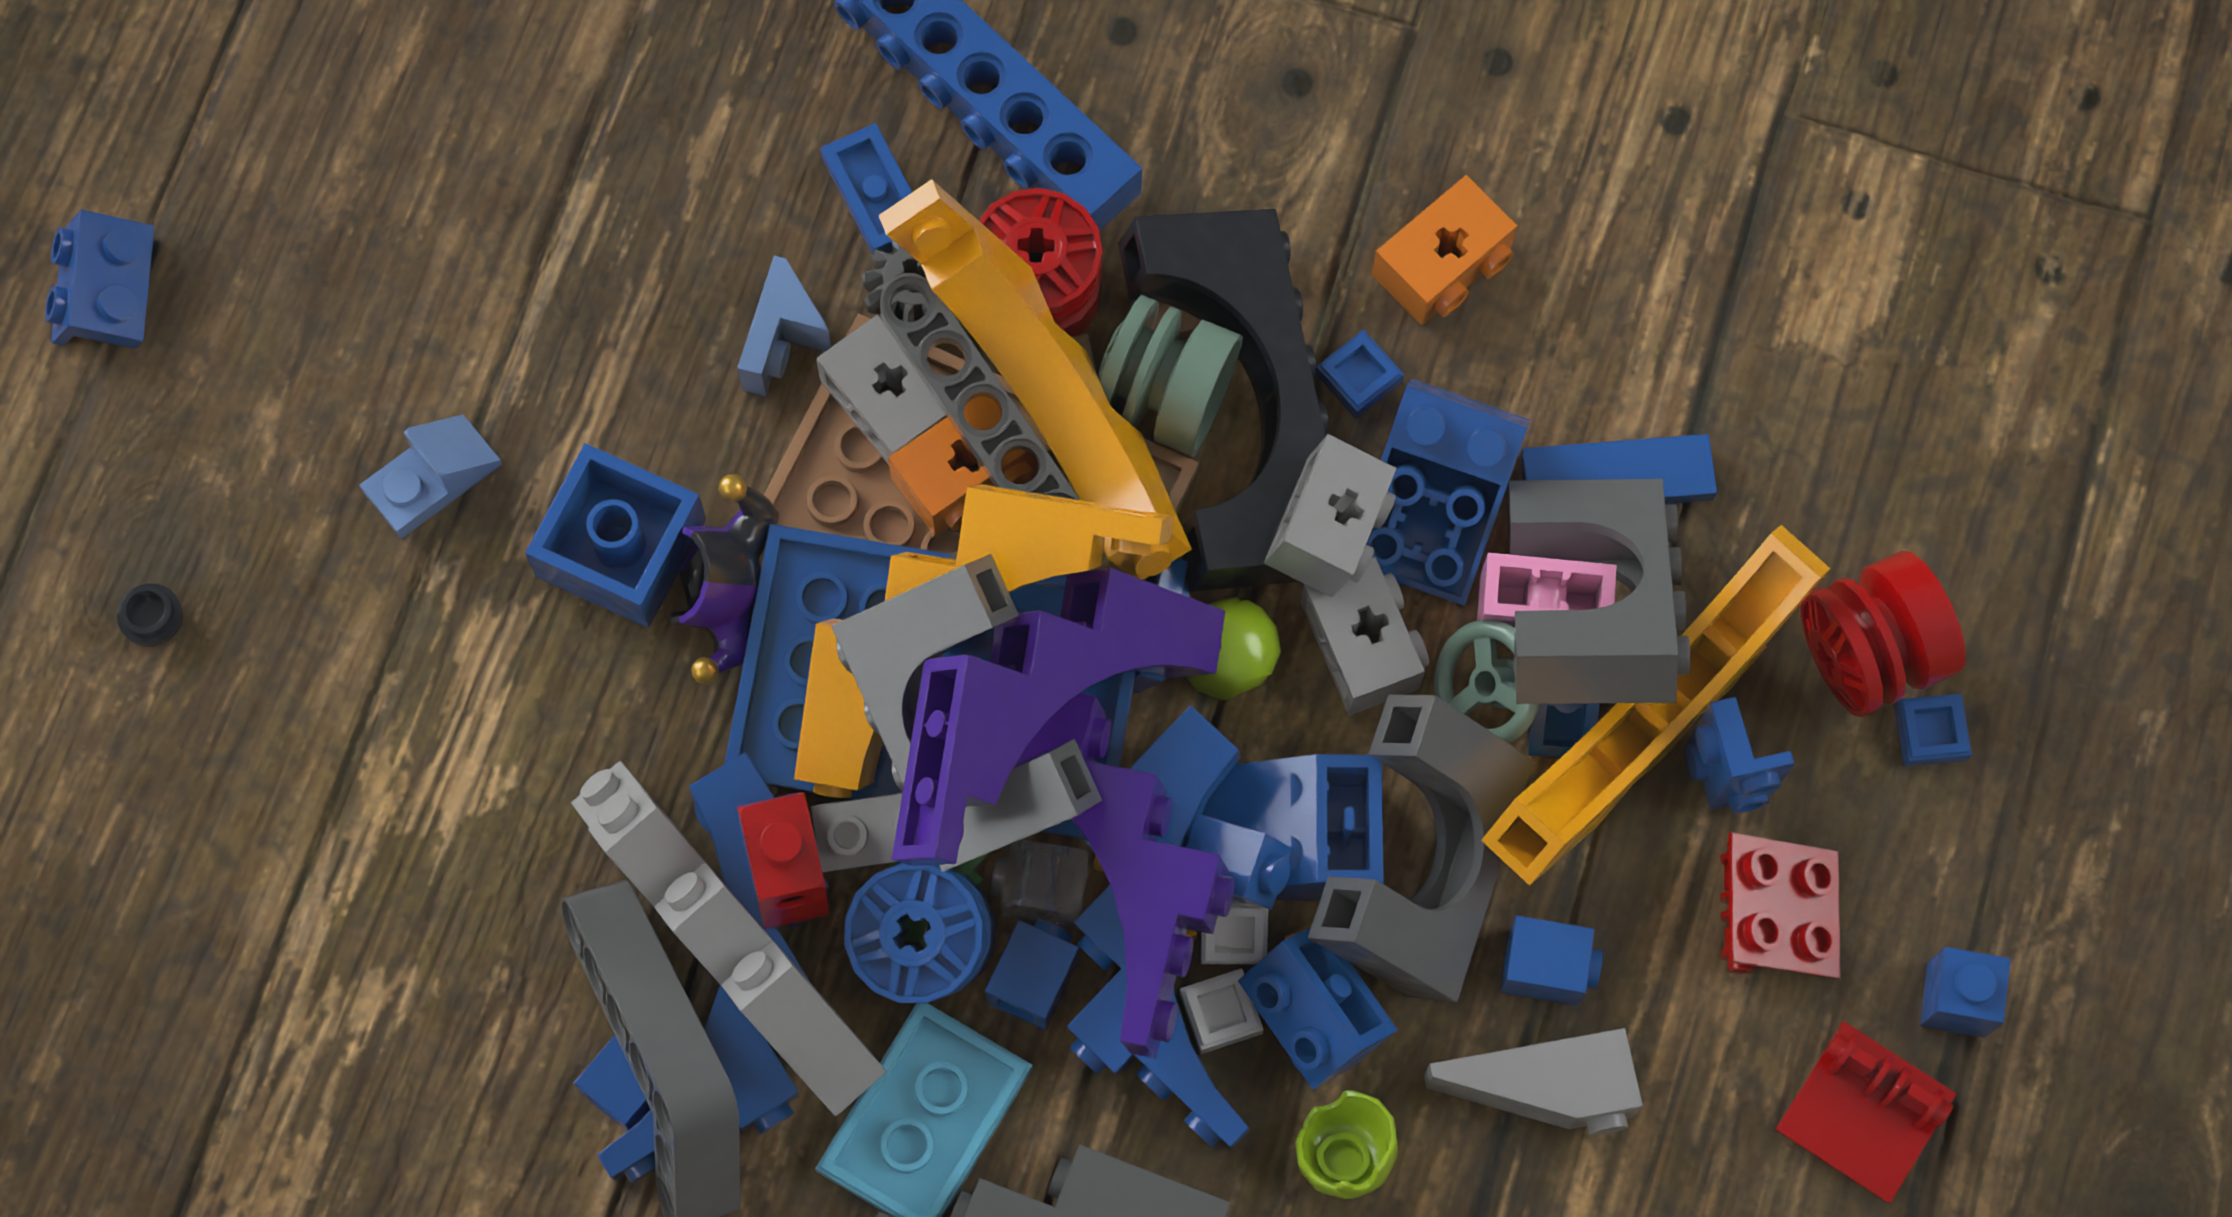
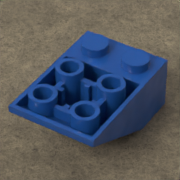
M1411 379L1404 391L1381 461L1397 468L1388 492L1396 495L1395 501L1384 524L1380 529L1372 528L1366 543L1374 548L1372 558L1376 557L1383 575L1392 573L1398 583L1465 606L1531 419Z
M1314 754L1236 764L1209 798L1201 814L1265 833L1293 848L1289 858V879L1285 888L1276 896L1275 900L1320 901L1328 876L1375 879L1383 884L1382 763L1370 755Z

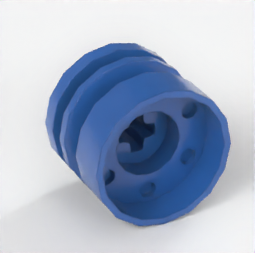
M901 863L874 874L855 893L845 917L844 946L854 972L873 992L898 1003H928L965 990L985 971L995 948L996 918L986 893L967 874L953 868L942 872L939 865L911 866ZM908 917L914 922L924 920L929 922L931 929L924 934V940L928 945L925 949L920 944L906 945L902 936L910 930L906 922Z

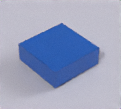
M1364 329L1317 365L1315 375L1355 419L1402 383L1404 373Z
M1962 694L1901 699L1895 703L1894 710L1904 767L1967 761L1972 756Z

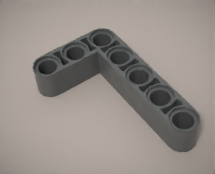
M903 273L893 277L884 286L880 296V310L883 322L994 486L1080 500L953 313L931 290L928 280L915 273ZM914 290L925 297L928 309L920 320L904 322L892 313L890 305L893 298L899 292ZM941 343H950L957 346L965 358L963 368L952 376L936 374L927 362V356L934 346ZM986 396L998 404L1001 410V420L994 428L978 430L966 421L964 408L971 399ZM1024 450L1035 458L1038 473L1032 481L1026 484H1015L1004 477L1001 470V460L1008 452ZM957 552L949 556L948 559L956 560Z
M622 880L564 897L561 900V909L568 938L653 1113L656 1188L664 1216L721 1217L739 1211L740 1138L739 1111L736 1097L729 1078L632 886L627 880Z

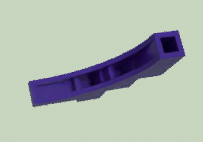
M1079 693L1066 702L1045 722L1026 746L1016 763L1075 739L1102 801L1078 816L1071 818V820L1091 844L1108 878L1124 934L1127 991L1119 1041L1130 1054L1156 1059L1160 1041L1169 1043L1176 1025L1178 1005L1176 1002L1170 1001L1176 976H1186L1192 958L1193 938L1186 936L1187 929L1208 934L1214 933L1217 917H1227L1230 911L1235 880L1233 877L1227 876L1228 869L1219 854L1155 842L1156 836L1164 837L1168 831L1172 814V798L1166 797L1167 791L1157 774L1094 762L1095 757L1103 759L1106 755L1111 737V721L1105 719L1106 713L1096 696Z

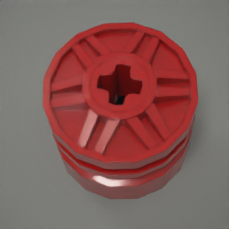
M1042 188L1013 191L992 203L979 221L1032 267L1054 322L1071 337L1081 335L1096 316L1102 294L1101 271L1103 250L1099 228L1086 208L1064 193ZM1031 253H1043L1042 262H1030Z
M1900 551L1866 566L1859 575V584L1851 578L1842 577L1833 581L1829 589L1817 588L1811 591L1800 604V618L1803 631L1814 662L1839 703L1854 716L1865 717L1876 712L1883 703L1893 704L1900 701L1905 694L1906 683L1911 688L1924 690L1959 674L1965 667L1966 648L1964 638L1952 603L1934 573L1913 552Z

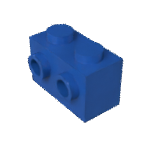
M1310 927L1283 940L1238 980V983L1252 1001L1256 1011L1263 1017L1286 1050L1294 1066L1302 1073L1314 1090L1353 1068L1398 1031V1029L1353 965L1308 939Z

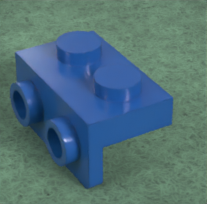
M81 209L65 228H58L51 249V263L59 265L57 286L53 285L51 287L45 305V321L53 323L51 343L65 346L73 336L136 349L143 342L154 225Z
M1736 697L1711 702L1689 738L1691 743L1685 744V757L1690 775L1694 781L1702 780L1710 810L1730 806L1733 814H1739L1768 805V797L1772 796L1781 787V783L1795 765L1791 751L1754 759Z

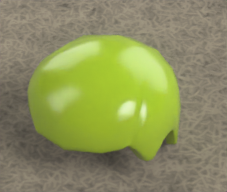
M1237 597L1222 599L1208 604L1225 611L1216 674L1186 677L1197 691L1220 700H1231L1242 692L1261 686L1267 679V676L1272 674L1281 654L1278 627L1266 611L1250 600H1240Z
M1355 1090L1343 1091L1340 1098L1330 1104L1314 1106L1307 1115L1303 1128L1299 1131L1295 1142L1299 1170L1313 1188L1322 1194L1343 1199L1358 1198L1379 1188L1386 1181L1398 1157L1394 1117L1379 1099Z

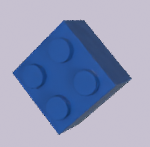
M584 443L525 554L535 577L649 628L695 542L689 536L682 535L683 527L703 526L706 516L698 493Z

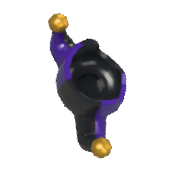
M737 474L724 476L720 480L718 487L725 501H736L739 504V512L723 528L690 526L683 527L682 535L689 536L695 541L694 547L679 569L688 601V611L671 613L670 622L686 627L705 628L713 639L715 653L710 658H699L691 668L692 676L696 682L704 685L711 684L718 677L719 673L744 663L751 626V611L755 604L761 574L759 558L766 546L770 524L777 525L779 513L770 499L746 486L743 478Z

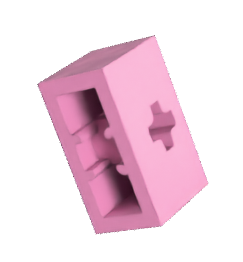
M1488 553L1480 574L1477 620H1498L1515 628V611L1590 610L1612 605L1615 603L1617 565Z

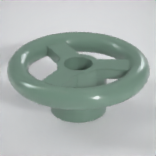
M1477 620L1459 628L1443 646L1435 668V695L1466 716L1477 706L1490 704L1500 709L1508 708L1515 712L1514 716L1504 725L1487 729L1509 744L1522 736L1531 726L1540 704H1516L1514 657H1497L1496 640L1506 645L1514 654L1515 628L1498 620ZM1474 642L1476 668L1470 676L1469 686L1455 696L1453 676L1456 663L1462 652Z

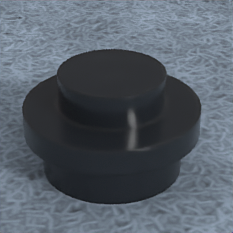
M143 584L131 589L122 598L117 610V622L121 632L129 641L142 647H155L168 642L177 634L183 621V608L179 599L169 588L160 584Z

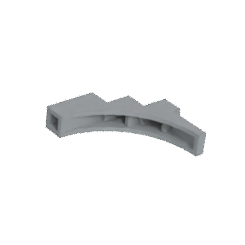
M621 761L616 763L611 769H604L595 773L585 782L581 788L580 795L571 804L588 825L589 832L611 860L654 906L673 933L719 982L744 1016L835 1116L841 1113L887 1072L865 1044L725 885Z

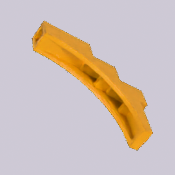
M1782 525L1779 526L1766 538L1738 573L1681 635L1689 636L1690 673L1687 676H1677L1676 703H1616L1570 750L1514 799L1481 841L1530 886L1604 820L1632 785L1671 751L1699 716L1706 711L1711 702L1718 701L1732 689L1767 648L1766 644L1831 568Z

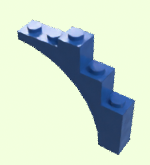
M1191 705L1130 768L1131 770L1157 774L1167 791L1166 797L1172 798V814L1166 835L1164 837L1156 836L1155 842L1186 847L1197 814H1202L1209 798L1240 760L1239 750ZM1086 839L1084 842L1093 850L1091 844ZM1109 885L1074 922L1086 934L1077 945L1104 971L1114 962L1121 970L1068 1024L1067 1028L1078 1037L1069 1048L1097 1075L1108 1066L1119 1076L1137 1057L1144 1066L1136 1075L1164 1102L1174 1092L1192 1110L1184 1121L1208 1145L1213 1148L1222 1139L1233 1149L1251 1129L1218 1092L1192 1047L1175 996L1174 987L1170 1001L1176 1002L1178 1005L1176 1025L1170 1042L1160 1041L1156 1059L1130 1054L1119 1041L1127 991L1125 945L1111 885Z
M744 752L691 784L689 789L691 797L714 842L725 885L763 928L737 806L774 797L749 756ZM824 879L826 893L829 894V885ZM804 896L787 898L781 902L796 900ZM801 921L788 925L792 929L806 921ZM777 928L766 929L765 931L807 978ZM720 985L704 1030L732 1085L739 1111V1127L741 1131L744 1132L755 1125L761 1135L794 1114L789 1103L799 1097V1092L767 1040L744 1016ZM651 1110L639 1123L597 1154L610 1178L614 1181L626 1175L632 1184L655 1171L654 1124Z

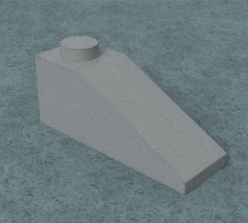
M1625 1028L1431 1063L1424 1074L1426 1089L1566 1129L1587 1126L1590 1136L1614 1133L1628 1128L1627 1119L1633 1118L1643 1107Z

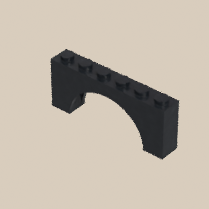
M1276 209L1135 216L1118 242L1129 300H1137L1143 295L1160 303L1183 310L1201 321H1208L1242 335V347L1238 360L1249 377L1260 413V454L1257 467L1247 489L1224 503L1208 508L1196 509L1182 525L1192 549L1182 555V560L1189 561L1186 571L1189 592L1300 582L1264 564L1306 460L1326 437L1328 432L1327 410L1322 402H1318L1313 381L1316 369L1314 351L1309 344H1305L1301 326L1303 300L1299 289L1292 285L1288 267L1291 256L1289 237L1285 231L1280 230Z

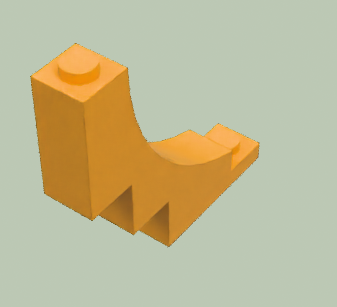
M932 179L880 214L879 218L886 235L921 263L931 290L972 335L1014 391L1048 443L1081 501L1174 516L1171 541L1160 546L1151 545L1150 555H1138L1111 550L1112 538L1105 537L1103 550L1107 559L1126 574L1144 580L1149 576L1163 572L1174 560L1192 550L1142 433L1111 408L1087 350L1054 322L1032 267Z
M983 484L970 486L966 490L957 559L912 552L892 555L885 601L989 554H992L1009 593L1046 578L1088 571L1100 567L1105 537L1112 538L1111 550L1130 554L1150 555L1151 545L1160 546L1171 541L1174 516ZM832 618L816 623L794 779L814 783L813 792L816 794L835 798L852 797L853 790L858 791L874 783L883 740L869 725L864 712L865 700L856 680L839 659L836 649L837 638L831 626L843 620Z

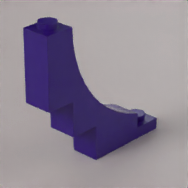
M1113 568L1067 574L1060 617L1041 610L1018 613L1019 616L995 626L990 662L968 654L925 659L891 860L911 866L956 864L959 845L964 834L963 820L965 808L969 806L996 805L1010 772L1029 742L1045 722L1066 702L1089 686L1114 674L1128 670L1150 672L1169 678L1216 674L1225 611Z

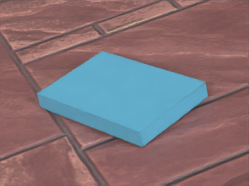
M916 1003L880 1062L887 1072L859 1096L815 1169L817 1173L891 1217H944L1031 1073L1033 1066L930 1004Z

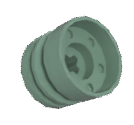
M1141 295L1132 306L1126 319L1115 330L1104 354L1098 378L1111 408L1117 413L1124 400H1127L1123 418L1137 428L1146 417L1149 409L1158 412L1155 421L1154 441L1194 457L1201 448L1220 409L1237 364L1243 336L1202 320L1191 333L1187 342H1182L1178 340L1182 311L1170 307L1163 315L1156 330H1153L1158 314L1159 302Z

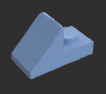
M773 256L737 368L742 390L767 397L772 378L781 379L785 373L790 356V343L821 351H827L831 348L829 330L786 258Z
M463 414L406 429L403 434L410 448L359 485L366 497L400 539L404 538L502 465L499 457Z

